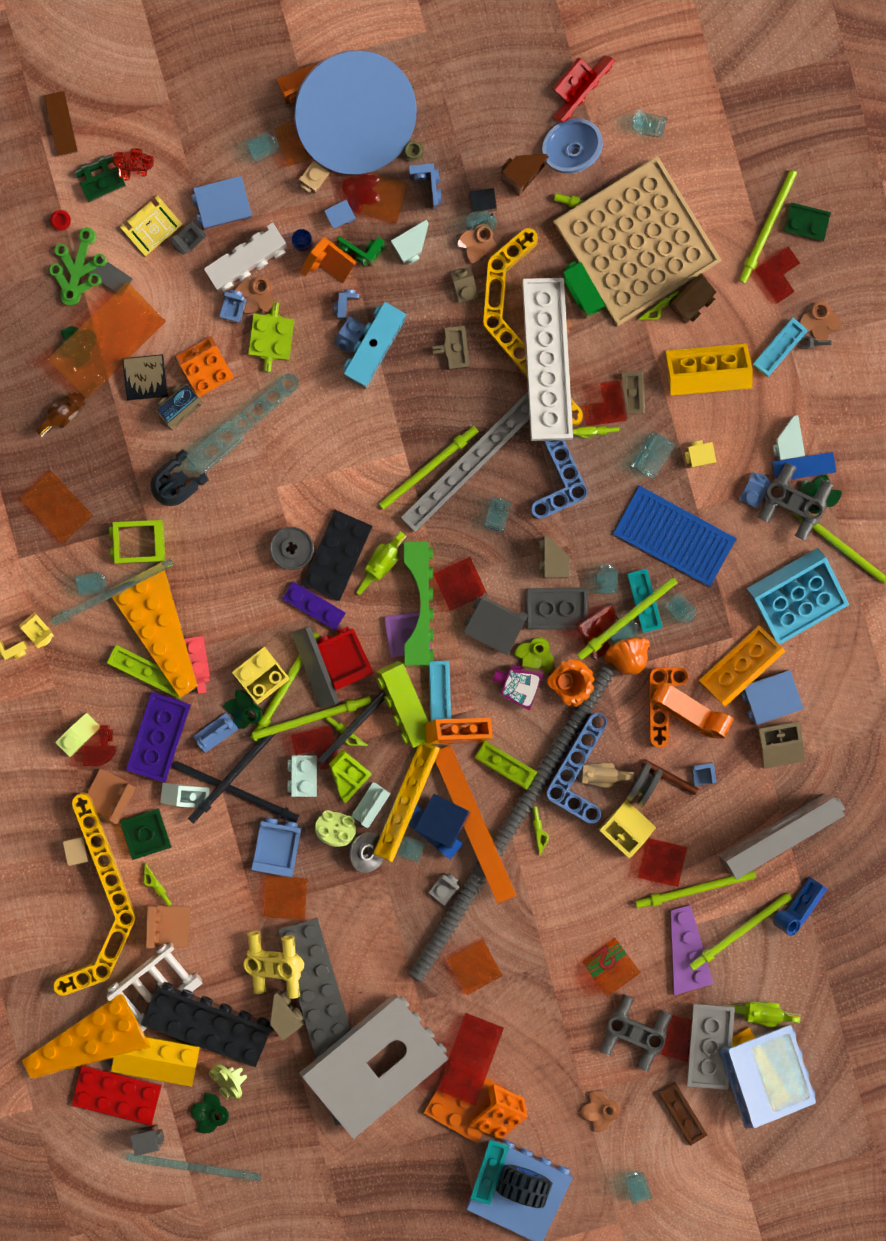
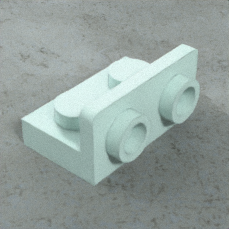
M292 755V760H288V772H292V780H288V793H291V797H317V755Z
M373 782L353 812L352 817L361 822L366 828H369L389 797L390 792Z

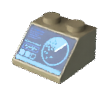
M187 383L184 386L182 384L178 385L172 391L174 394L169 399L165 397L157 404V413L172 430L204 404Z

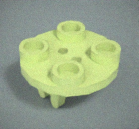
M327 810L318 818L315 824V832L323 843L341 847L352 842L356 834V827L351 816Z
M215 1064L212 1070L209 1071V1075L220 1086L219 1091L226 1099L229 1096L233 1099H239L242 1096L240 1085L247 1078V1075L240 1076L243 1069H227L221 1064Z

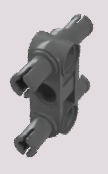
M785 462L778 478H775L768 487L765 496L766 502L758 518L770 523L776 508L779 506L802 517L803 520L794 536L807 541L813 526L819 523L827 507L826 500L834 486L822 480L815 496L812 497L797 491L789 485L797 468ZM781 488L783 490L781 497L774 498L772 496L773 489ZM811 506H818L820 512L816 516H811L808 512Z
M622 994L617 1010L612 1012L604 1030L606 1036L599 1051L611 1056L617 1039L621 1038L642 1047L644 1050L637 1067L649 1072L655 1055H658L664 1046L667 1036L665 1031L672 1014L660 1010L655 1025L649 1027L629 1018L628 1013L635 999ZM617 1019L621 1020L622 1027L614 1030L611 1027L612 1022ZM652 1036L660 1037L658 1045L652 1046L649 1044Z

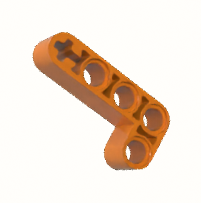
M657 667L649 672V740L653 746L658 748L666 746L669 742V713L651 702L659 684L653 680V674L656 671H661L664 675L661 682L671 686H682L687 683L689 675L684 668ZM676 671L683 672V681L676 682L673 676ZM657 712H661L664 715L663 722L659 724L655 723L653 719L654 714ZM653 726H665V730L660 729V735L664 736V740H661L660 744L654 740V737L658 735V730H653Z
M659 682L651 699V702L710 738L724 739L734 720L725 713L709 710L665 682Z

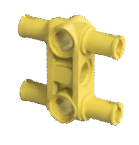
M259 931L247 933L249 950L243 966L252 977L253 993H265V977L286 981L287 998L294 999L300 997L298 980L301 977V971L304 969V962L295 953L294 936L287 935L281 937L282 953L261 949Z

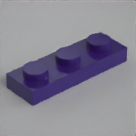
M295 582L291 583L283 597V600L334 630L337 629L346 612Z

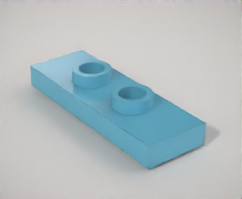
M792 317L752 365L768 378L808 330Z
M449 661L429 662L431 721L435 719H451Z

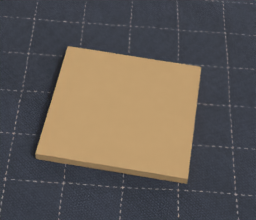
M658 156L553 221L577 262H582L603 299L607 311L617 326L722 261Z

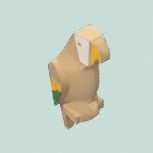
M610 763L584 764L577 775L580 782L600 787H612L617 781L634 782V772L619 771ZM566 769L561 772V775L572 776V772Z

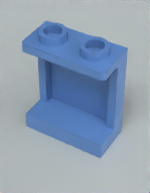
M242 176L194 188L195 194H192L191 197L194 207L198 206L200 214L196 216L199 226H203L204 230L242 219H252Z
M786 670L753 682L740 693L743 702L748 703L750 709L747 710L750 722L754 721L755 725L804 709L791 670Z
M266 817L265 821H260L251 870L292 877L301 827H297L298 823L286 821L285 824L277 823L278 819Z

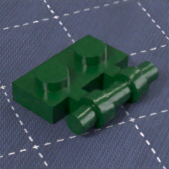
M112 154L106 157L103 155L97 161L88 165L87 163L81 165L82 168L75 170L77 178L84 175L87 178L80 185L89 203L126 186L118 167L109 169L108 164L115 162ZM100 168L103 169V173L92 176L91 172Z

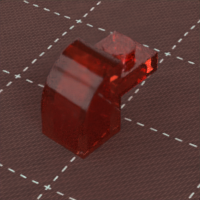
M100 725V745L83 746V766H102L115 757L118 745H110V741H113L114 737L113 729H110V725Z

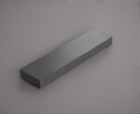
M308 626L292 631L291 634L320 708L339 703L311 627Z

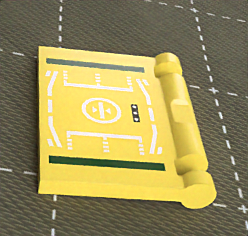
M158 195L154 197L159 203L157 207L149 201L127 220L132 226L129 231L126 226H120L145 257L183 225Z

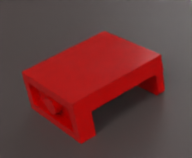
M348 626L338 630V635L333 638L327 635L318 640L320 643L318 648L336 690L374 673L354 628L349 629Z

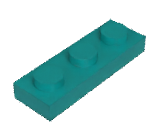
M648 569L627 574L635 606L653 593ZM656 601L638 615L642 633L663 628Z
M492 1139L489 1140L470 1199L487 1205L491 1204L510 1147L509 1145Z

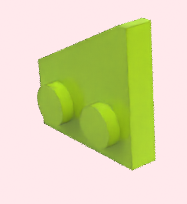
M343 749L329 763L340 798L345 803L372 775L368 769Z

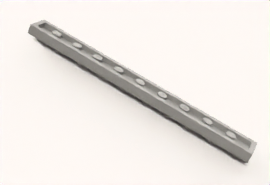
M528 392L401 517L414 532L530 419Z

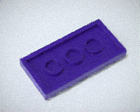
M151 692L129 759L127 771L166 783L191 704Z

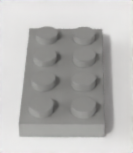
M693 1003L687 1074L688 1087L728 1090L729 1078L719 1049L732 1047L734 1006Z

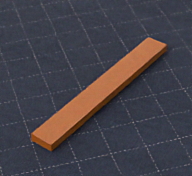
M452 745L439 750L435 762L453 803L471 812L464 824V828L496 902L500 904L516 897L517 894Z

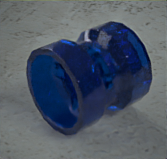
M299 229L293 233L292 244L296 250L305 252L311 248L313 239L309 231Z

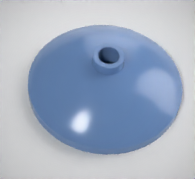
M580 118L568 119L563 123L557 124L548 132L543 142L542 153L549 156L547 164L553 170L560 173H577L585 170L598 159L603 148V138L600 130L594 123Z

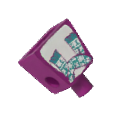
M511 664L508 673L496 669L493 681L504 685L501 692L502 696L530 710L544 670Z

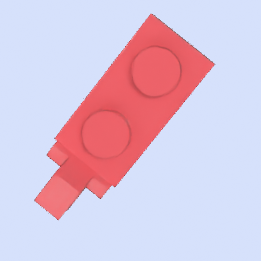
M204 636L186 638L184 640L197 681L198 694L207 693L205 682L210 681V671Z

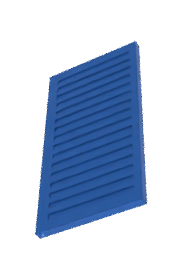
M640 485L637 487L636 493L613 533L617 537L711 587L734 542L737 541V538Z

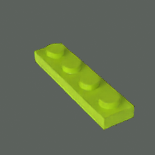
M115 645L107 661L108 665L180 700L182 699L158 665Z

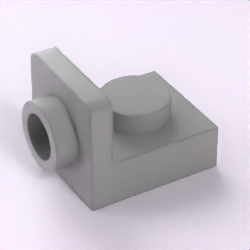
M443 873L428 893L445 905L460 887L457 884L459 880L451 873L448 875Z

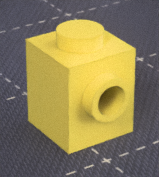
M703 440L691 442V446L687 447V452H684L686 464H690V468L716 463L713 442L703 444Z

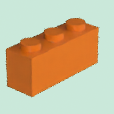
M491 718L435 719L425 724L427 744L478 743L493 738Z

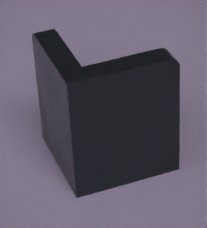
M494 188L469 191L473 212L485 210L492 212L497 210Z

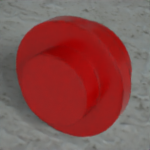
M57 210L51 215L50 223L54 229L63 231L70 226L71 217L66 211Z

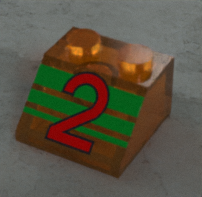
M613 938L582 961L607 997L641 973L616 938Z

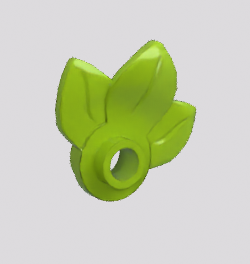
M537 637L530 643H522L514 653L516 657L523 659L522 666L540 668L546 673H550L553 668L554 658L549 652L550 644L545 638ZM536 646H543V650L538 651L536 649Z

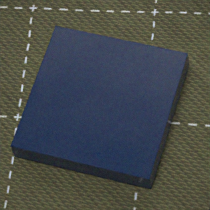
M433 793L415 831L452 849L471 812Z

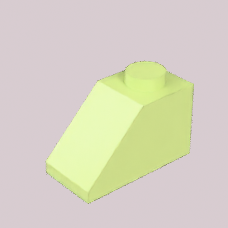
M86 713L55 743L69 757H72L101 726Z

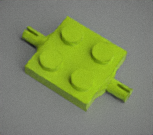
M273 302L270 314H253L248 355L264 359L263 372H271L272 360H289L294 319L283 318L278 315L280 305L278 302H276V307L275 302Z

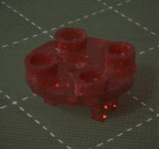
M132 148L130 152L113 153V165L119 168L120 178L124 177V180L127 181L130 180L131 171L137 174L141 173L142 177L147 176V170L154 166V157L143 153L142 149Z

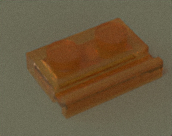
M294 120L274 127L288 167L313 158L302 145Z

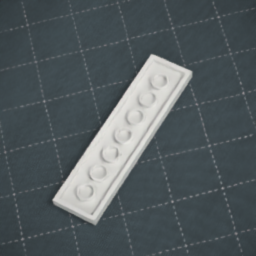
M564 278L523 279L522 290L531 441L572 440L573 426Z

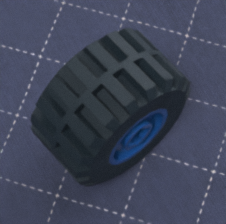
M504 1165L496 1191L501 1196L519 1204L533 1208H544L553 1183L547 1177L532 1170L515 1165Z

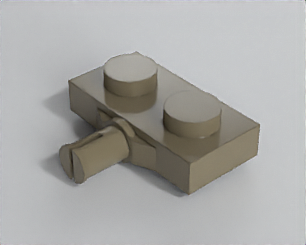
M465 326L445 328L444 345L432 346V350H434L433 355L445 353L448 358L449 369L470 367Z
M644 372L622 373L621 389L609 390V399L621 398L623 414L645 413Z

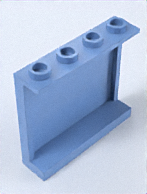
M497 1140L510 1146L504 1165H515L532 1170L547 1177L553 1183L545 1207L533 1208L519 1204L501 1196L495 1189L490 1205L470 1199L466 1206L467 1210L532 1241H543L573 1179L570 1169L559 1165V1167L551 1165L552 1161L541 1156L540 1159L532 1156L533 1152L522 1147L519 1150L509 1140Z

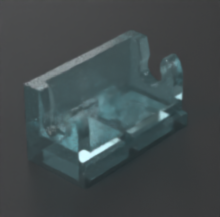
M652 432L631 467L645 476L654 479L676 445L659 433Z

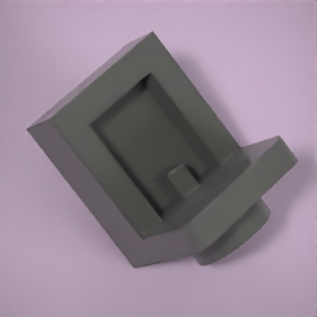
M193 220L170 240L174 248L185 255L199 245L207 235Z

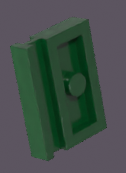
M791 202L784 232L824 242L831 212Z

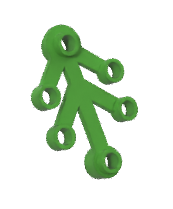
M88 227L81 229L79 232L81 243L75 264L68 253L69 249L66 245L58 244L55 247V253L62 258L71 274L70 283H68L63 275L61 265L55 263L49 269L50 273L56 277L62 287L60 293L62 302L69 306L77 304L81 299L82 293L92 287L99 286L102 282L101 277L93 273L88 277V281L78 286L80 278L98 267L105 266L107 263L106 256L96 254L91 262L84 265L88 247L97 238L95 231ZM85 232H89V237L87 239H84L83 237ZM64 247V253L60 254L59 249ZM99 257H103L101 264L97 263ZM55 267H59V272L57 274H54L53 272ZM98 277L97 283L93 284L92 278ZM72 291L73 297L69 299L67 294Z

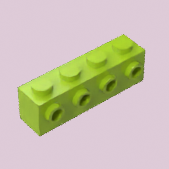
M396 661L376 671L378 675L376 681L380 689H384L386 694L384 700L387 706L393 710L392 718L396 726H399L402 731L400 737L403 743L414 748L426 742L425 724L428 723V720L404 664Z

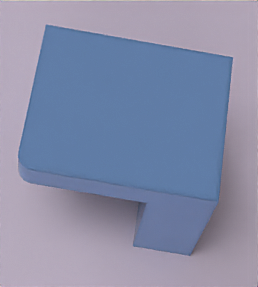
M347 200L324 211L333 229L356 221Z
M714 763L691 765L694 786L717 783Z

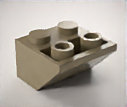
M544 536L543 540L539 541V553H543V561L539 562V574H543V578H569V556L549 536Z
M799 721L757 728L764 769L804 762V746Z
M278 989L274 994L270 1025L284 1041L303 1026L304 1016L298 1007L294 1008L291 1005L292 999L287 998V992L285 990L281 992Z

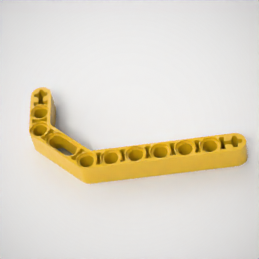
M531 228L522 230L489 259L483 319L485 330L526 377V354L522 359H517L514 356V352L518 349L524 350L526 353V345L503 320L507 271L538 244L537 233ZM525 236H528V237L533 236V237H532V241H533V242H531V243H530L529 241L525 242ZM516 248L519 253L515 257H510L507 254L508 250ZM499 261L503 264V267L500 270H494L492 264ZM497 281L502 285L501 301L498 307L493 308L489 305L490 285ZM490 319H497L499 322L497 327L490 328L487 325ZM504 334L512 336V340L509 343H503L500 339ZM571 398L572 413H578L577 420L572 418V426H577L582 422L583 414L580 407Z
M84 792L74 797L72 806L115 916V921L96 962L60 975L56 979L54 991L61 996L98 984L110 977L136 920L135 910L93 800L89 794ZM80 797L82 798V800H87V803L85 804L86 811L91 809L90 812H86L83 815H81V813H83L84 811L83 806L77 804V802L80 800ZM88 816L94 818L95 825L93 827L86 826L84 818ZM92 837H101L102 845H93ZM101 855L109 857L110 863L108 865L100 864L99 857ZM109 874L115 875L117 883L109 884L106 881V876ZM119 893L124 896L125 900L119 904L114 901L113 896ZM129 913L132 920L128 923L123 922L121 914ZM114 932H121L123 941L117 954L110 957L105 953L106 946ZM105 966L108 973L106 975L98 974L97 967ZM85 973L88 976V981L85 983L80 982L77 977L78 974ZM71 976H73V983L69 984L66 990L64 987H59L61 981L68 983L72 980Z

